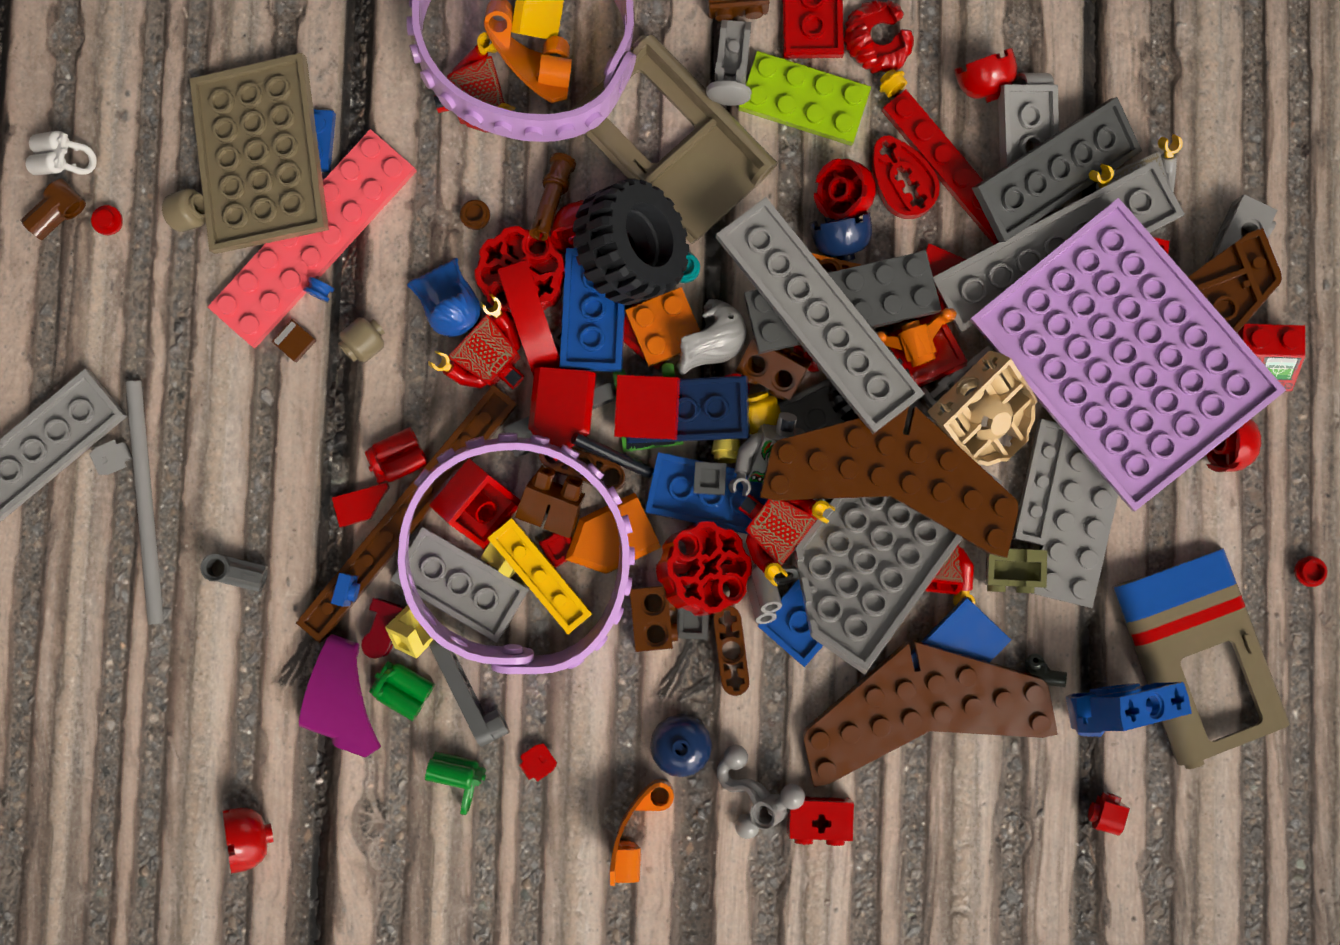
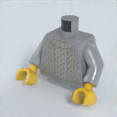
M1173 134L1172 143L1168 146V139L1161 137L1158 140V147L1164 151L1163 154L1160 155L1159 152L1154 153L1116 171H1113L1112 167L1101 164L1102 174L1100 175L1098 171L1091 170L1089 178L1092 181L1098 182L1096 190H1099L1156 160L1174 193L1177 155L1175 153L1182 148V139Z

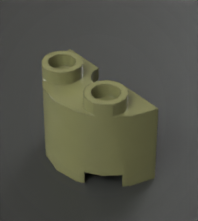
M1009 549L1008 558L986 553L985 585H987V591L1006 592V586L1016 587V593H1035V587L1047 588V550Z

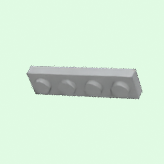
M1045 419L1038 420L1012 539L1037 545H1046L1069 436L1057 422Z

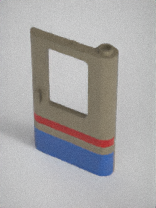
M1224 548L1217 549L1212 553L1152 575L1128 580L1112 587L1147 684L1161 682H1184L1192 714L1161 721L1177 765H1185L1186 769L1200 767L1205 764L1203 760L1290 725ZM1229 641L1233 645L1257 709L1259 722L1210 741L1206 735L1183 673L1181 660L1192 654Z

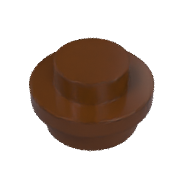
M470 200L461 208L460 218L468 229H483L490 221V210L483 201Z

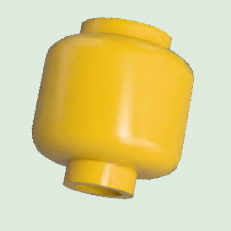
M767 391L748 395L750 434L757 433L763 424L777 425L778 416L781 413L778 399L775 396L768 395Z

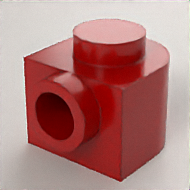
M1103 792L1102 796H1097L1096 803L1093 802L1088 811V820L1092 822L1093 829L1117 836L1122 834L1130 808L1121 802L1122 798L1108 792Z

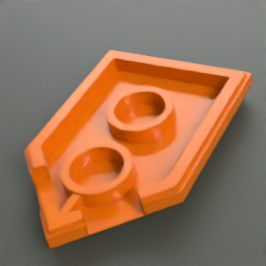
M633 493L622 498V503L617 506L621 516L628 515L633 531V533L627 534L629 547L635 548V560L660 549L661 545L637 495ZM608 505L579 519L565 560L604 574L618 569L619 535L614 515Z

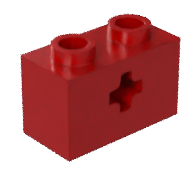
M805 796V801L800 808L789 809L787 821L789 839H794V843L803 845L813 844V840H826V844L831 846H843L845 841H853L854 802L851 798ZM822 814L828 822L822 823L821 828H817L812 820H818L819 815Z

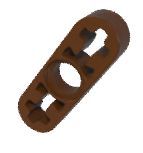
M728 606L721 612L714 614L713 622L722 687L729 695L739 696L745 693L749 687V673L742 618L736 608ZM724 611H729L731 616H736V622L731 623L732 633L738 631L739 637L728 636L720 639V633H726L725 625L719 624L718 621L719 618L724 616ZM730 641L736 642L740 646L739 656L732 660L725 658L722 653L724 644ZM742 661L743 668L736 667L738 677L744 678V683L739 684L738 690H733L732 685L726 684V680L732 677L731 669L724 670L723 665H735Z

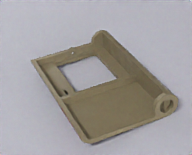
M653 34L647 37L642 35L632 45L636 61L631 77L638 72L643 73L693 124L694 130L657 163H651L608 118L604 119L598 127L586 132L585 135L628 179L635 178L652 184V187L660 188L664 192L663 195L672 200L675 204L673 206L675 211L679 212L683 219L681 223L687 231L688 236L686 239L693 244L770 175L778 162L721 104L707 97L705 87ZM604 80L571 110L582 107L597 98L605 90Z

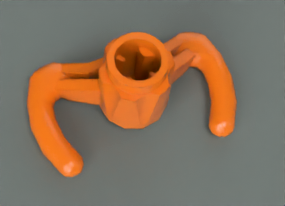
M945 308L940 314L933 316L927 324L920 325L919 320L901 326L903 332L897 334L898 336H887L882 331L876 334L887 347L903 350L906 361L910 362L912 367L936 359L934 353L937 351L933 338L942 325L956 318L957 313L953 308Z

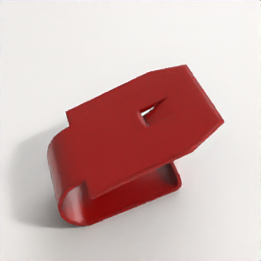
M545 744L535 745L520 756L523 762L519 764V767L528 780L535 778L538 782L554 771L557 765V761Z

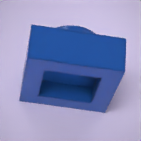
M339 573L331 604L347 607L351 605V601H356L360 590V584L357 583L358 576Z

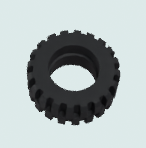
M635 178L621 180L589 195L583 201V204L580 205L575 216L578 219L573 224V232L576 233V237L573 238V246L577 248L578 256H576L578 264H582L585 270L584 276L588 281L594 283L593 288L600 294L605 293L606 298L623 305L637 304L670 292L681 281L684 275L683 272L688 264V259H686V256L689 254V244H686V237L688 235L686 228L682 226L681 220L683 219L680 213L675 211L673 207L675 204L670 198L663 195L664 192L660 188L652 187L651 183ZM627 231L633 239L636 248V253L630 245L627 236Z

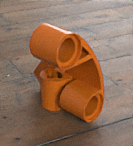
M491 0L486 7L484 28L505 63L530 89L548 102L555 103L566 100L572 59H569L570 46L567 40L560 36L549 37L544 42L542 53L527 48L511 37L513 7L511 3L507 0ZM499 15L505 18V20L498 21L493 16ZM557 53L561 57L551 56L550 54Z
M656 779L649 783L637 795L624 814L618 828L611 857L610 886H615V883H635L640 881L641 847L631 841H620V838L634 811H663L671 806L674 799V790L667 780ZM658 787L666 789L669 793L668 799L661 803L654 801L651 797V792Z

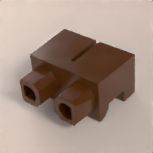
M541 465L525 487L515 518L541 527L546 519L543 529L570 538L577 526L580 508L585 497V493H582L583 480L574 476H567L564 485L555 483L553 479L556 471L553 468Z

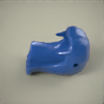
M458 258L440 265L438 268L411 280L407 284V287L420 299L431 328L436 333L448 337L460 336L468 332L476 325L480 316L478 298L462 276L458 265Z

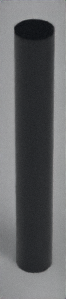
M575 432L571 438V444L614 462L643 477L650 479L654 473L653 467L578 432Z

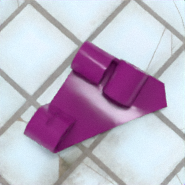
M331 634L318 656L309 679L301 706L299 727L332 738V744L339 749L367 757L378 750L381 745L368 718L359 683L357 657L360 645L357 642Z

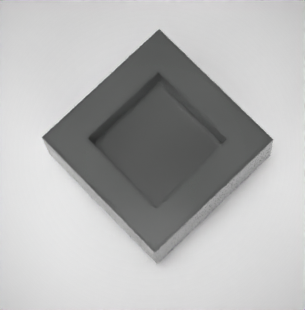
M695 462L693 494L725 495L726 464Z

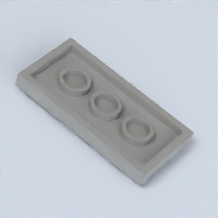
M422 527L408 551L410 570L421 599L498 643L528 593L529 588L512 578L504 576L490 565ZM397 569L391 581L402 587L399 579V569Z

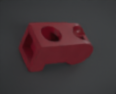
M373 598L369 610L377 612L370 633L364 636L361 644L362 651L366 656L377 659L385 657L391 652L394 645L385 627L405 608L404 606L381 598Z

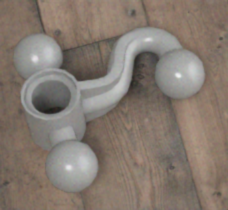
M732 745L726 749L724 758L718 764L717 778L724 789L736 793L746 791L749 794L753 803L750 814L740 815L735 822V829L740 837L750 839L757 835L759 829L767 830L783 821L788 816L789 809L800 808L805 801V793L799 785L789 784L782 789L780 795L770 794L761 783L752 779H732L729 775V770L741 769L748 762L747 751L742 746ZM767 807L771 810L772 816L768 813Z

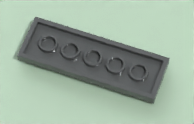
M1115 97L1079 118L972 187L998 242H1006L1094 184L1095 181L1089 178L1091 170L1098 171L1101 175V164L1108 165L1115 170L1142 152V149L1118 97Z
M926 251L828 273L871 328L936 314L941 311ZM757 289L744 292L758 355L801 345Z

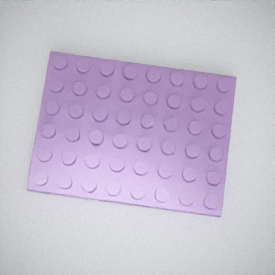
M1119 198L970 319L998 353L1012 359L1037 400L1132 512L1139 509L1286 391Z

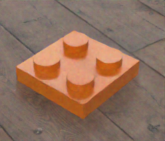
M682 287L625 310L649 368L680 355L681 338L700 332Z

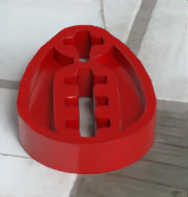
M883 136L876 141L872 153V171L877 192L884 206L891 214L902 219H916L925 215L933 207L939 196L940 184L936 173L929 163L907 143L892 136ZM882 145L886 148L892 147L894 149L891 153L892 159L887 154H880L883 148ZM898 170L902 174L906 172L909 174L906 179L909 186H916L914 195L917 199H924L921 209L918 205L914 207L911 205L913 196L910 192L906 194L903 192L906 186L905 182L895 179Z

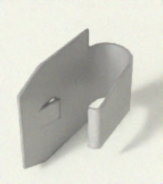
M115 440L95 447L89 454L99 475H109L127 467L125 462L132 459L126 443L116 444Z

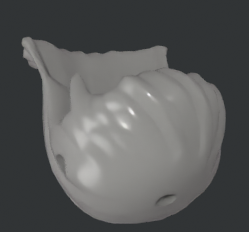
M709 299L706 302L703 314L706 324L704 329L681 338V357L676 363V368L681 375L700 365L728 361L740 352L746 340L747 329L742 315L735 307L717 299Z

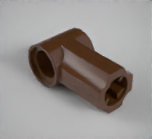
M58 179L45 188L43 192L44 198L20 221L35 237L43 240L64 220L73 219L84 210L86 202L64 179Z

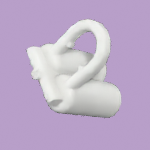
M62 131L38 133L30 137L29 147L35 154L30 155L26 159V168L33 175L55 174L62 172L64 169L76 174L86 175L91 173L96 167L97 158L94 151L84 144L69 141L68 134ZM68 147L73 148L74 151H84L88 155L89 164L86 168L76 167V164L66 163L64 156L67 153Z

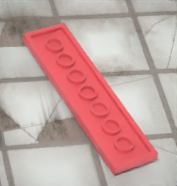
M370 129L323 180L329 230L264 244L210 303L208 308L250 346L256 348L306 294L303 289L310 284L308 278L319 279L417 172L415 167Z

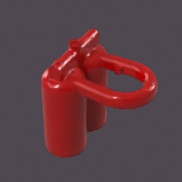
M411 427L374 443L364 452L370 464L368 468L370 472H374L379 484L386 481L393 482L428 464V460Z

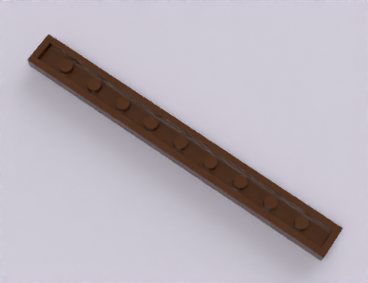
M492 385L424 469L426 468L430 472L439 463L436 459L439 455L450 448L456 451L465 447V442L470 439L483 436L484 440H490L518 404L496 386ZM468 458L444 471L425 491L416 506L410 527V535L432 510L429 506ZM414 481L296 622L298 626L319 643L324 641L355 603L351 601V605L347 607L331 604L339 573L358 576L357 583L360 584L358 599L398 551L399 536L404 516L418 488Z

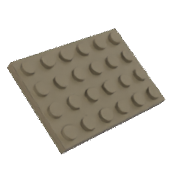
M298 53L190 78L209 251L218 254L329 230L307 57L303 53Z

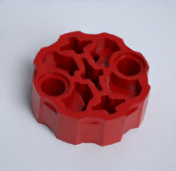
M511 226L504 228L502 233L496 237L485 241L479 250L480 258L478 267L475 269V279L477 286L484 293L491 307L494 306L495 301L490 294L497 297L499 293L504 291L498 268L526 259L543 310L556 305L562 296L565 263L562 254L553 245L550 237L542 241L543 233H541L539 240H536L530 236L528 229H523L520 226ZM541 242L546 245L545 251L541 254H533L531 252V248L535 243ZM508 246L513 247V255L519 258L518 260L511 256ZM492 253H501L502 258L500 260L497 258L492 260L490 256ZM534 269H535L536 271H538L539 273H541L542 275H539V274H537L536 272H534ZM550 285L552 292L550 294L545 292L542 295L540 287L547 288ZM501 304L500 310L504 309L508 315L512 316L509 304Z
M698 522L687 527L685 530L672 534L662 545L663 553L661 560L656 564L657 580L662 583L666 591V599L675 608H683L692 612L695 616L711 615L721 612L730 605L737 604L747 592L746 583L748 577L752 574L751 557L746 554L743 548L742 539L732 529L725 530L717 526L715 522ZM679 541H682L686 546L685 555L678 548ZM730 561V564H722L723 562ZM689 570V572L686 574V576L678 577V576L676 575V574H683V575H684V574ZM724 583L729 587V597L723 592Z

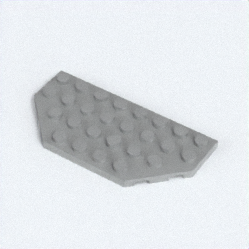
M991 475L1001 485L1002 481ZM891 497L834 498L830 504L835 507V511L829 508L823 512V517L828 519L829 522L823 523L818 519L797 545L794 552L810 636L864 675L963 539Z

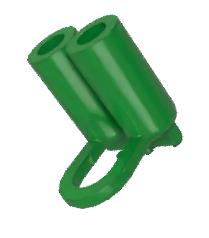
M387 660L381 672L376 673V680L372 687L369 688V692L372 693V696L378 702L413 722L421 711L424 702L431 694L435 684L400 663L394 664Z
M435 751L433 758L429 760L425 781L465 789L460 814L467 815L471 806L474 787L479 786L482 780L485 781L486 769L479 767V763L476 760Z

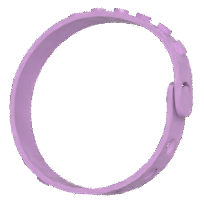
M409 0L412 16H407L408 35H414L415 44L410 45V50L414 63H420L422 69L420 75L428 89L432 88L446 109L452 111L469 124L496 135L523 141L550 142L585 134L591 129L598 127L609 116L623 93L634 69L636 55L630 52L634 26L633 0H614L622 16L624 36L614 57H611L607 62L604 70L605 90L597 98L577 109L555 114H530L499 108L468 95L443 75L430 57L422 37L423 22L431 0Z
M517 433L498 434V438L484 440L483 436L466 441V446L454 451L450 448L436 458L439 463L430 472L425 468L414 481L418 488L405 513L399 536V579L406 602L415 619L429 636L442 647L465 659L491 664L493 671L503 674L553 673L567 668L572 669L583 663L588 655L594 650L598 651L608 639L607 634L613 624L617 625L624 611V608L621 607L624 595L629 596L632 586V578L628 576L629 565H634L635 548L629 547L627 534L633 533L628 515L621 516L617 505L621 504L622 500L615 488L612 486L608 489L601 480L605 475L592 462L587 466L577 458L579 456L577 451L564 444L561 448L549 443V438L538 435H531V439L518 438ZM504 450H523L548 455L569 465L582 474L605 499L614 515L618 529V572L612 595L602 616L590 632L578 643L553 654L534 655L532 649L517 644L492 646L472 642L447 629L423 603L416 590L409 563L408 551L412 518L418 502L433 481L460 461L483 453Z

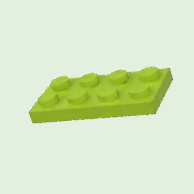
M757 51L746 84L752 91L751 98L748 102L739 105V111L852 146L871 86Z

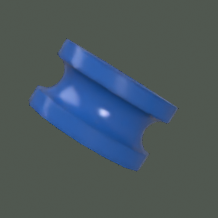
M309 277L308 281L310 284L308 287H304L303 291L328 303V294L333 292L334 288L318 279Z

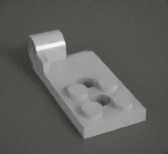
M1018 73L1012 85L1001 86L998 98L1000 169L1027 153L1025 150L1027 140H1030L1034 147L1059 132L1058 85H1054V80L1050 73Z

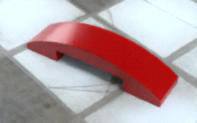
M527 259L498 268L503 289L533 376L535 368L538 367L560 369V357Z

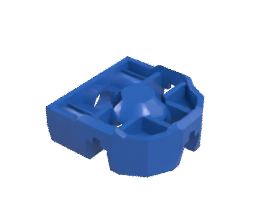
M1184 682L1150 683L1140 686V683L1120 684L1090 689V692L1073 693L1066 696L1070 726L1080 736L1101 737L1105 731H1127L1192 714Z

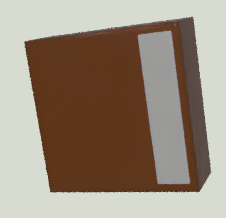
M291 319L271 342L297 363L317 340Z

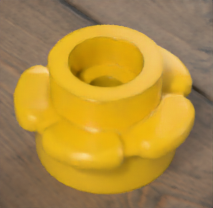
M892 69L885 73L880 79L879 91L881 93L884 92L888 98L902 91L907 85L904 71Z

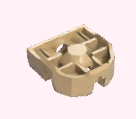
M988 351L927 412L935 424L975 462L980 465L990 466L1001 461H1008L1029 440V432L1035 421V404L1038 401L1012 359L1001 353ZM977 387V389L965 396L968 390ZM984 416L988 417L987 427H981ZM1008 434L1012 437L1010 440L1012 445L1010 447H1003L998 439Z

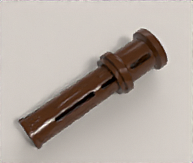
M554 153L551 155L549 172L543 177L544 191L529 230L530 236L536 240H539L541 233H543L542 241L548 239L561 196L568 191L570 174L576 169L575 159L565 153Z

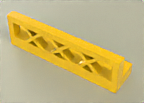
M513 518L488 537V540L567 634L571 633L592 615L589 608Z

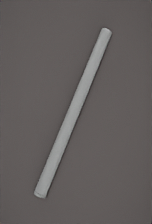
M127 381L125 383L148 625L164 623L142 381Z

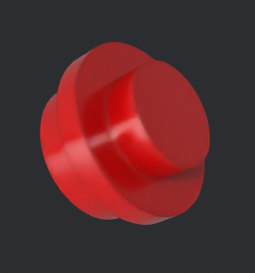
M103 205L93 212L91 224L96 232L110 236L120 231L123 225V217L115 207Z
M1307 556L1297 562L1294 573L1297 581L1303 586L1317 587L1325 581L1328 570L1321 559Z

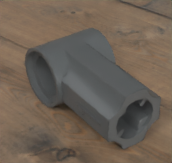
M221 554L208 555L203 559L200 568L203 577L209 581L262 592L268 576V566ZM221 560L224 563L225 569L223 574L217 577L213 574L212 566L214 562Z

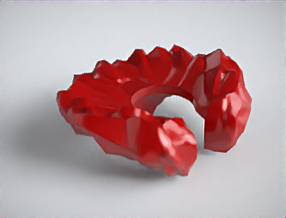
M875 0L862 3L860 8L850 13L848 21L845 22L844 41L846 42V48L850 53V57H854L857 63L862 64L864 69H870V72L873 74L881 70L884 72L892 69L898 71L912 53L914 36L911 30L900 29V33L886 45H878L871 38L870 33L875 25L880 23L894 25L903 18L904 12L898 3L890 0L886 2Z

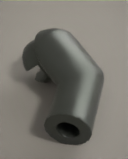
M1033 653L1026 658L1025 668L1029 674L1040 677L1049 686L1066 687L1067 672L1050 670L1040 654Z

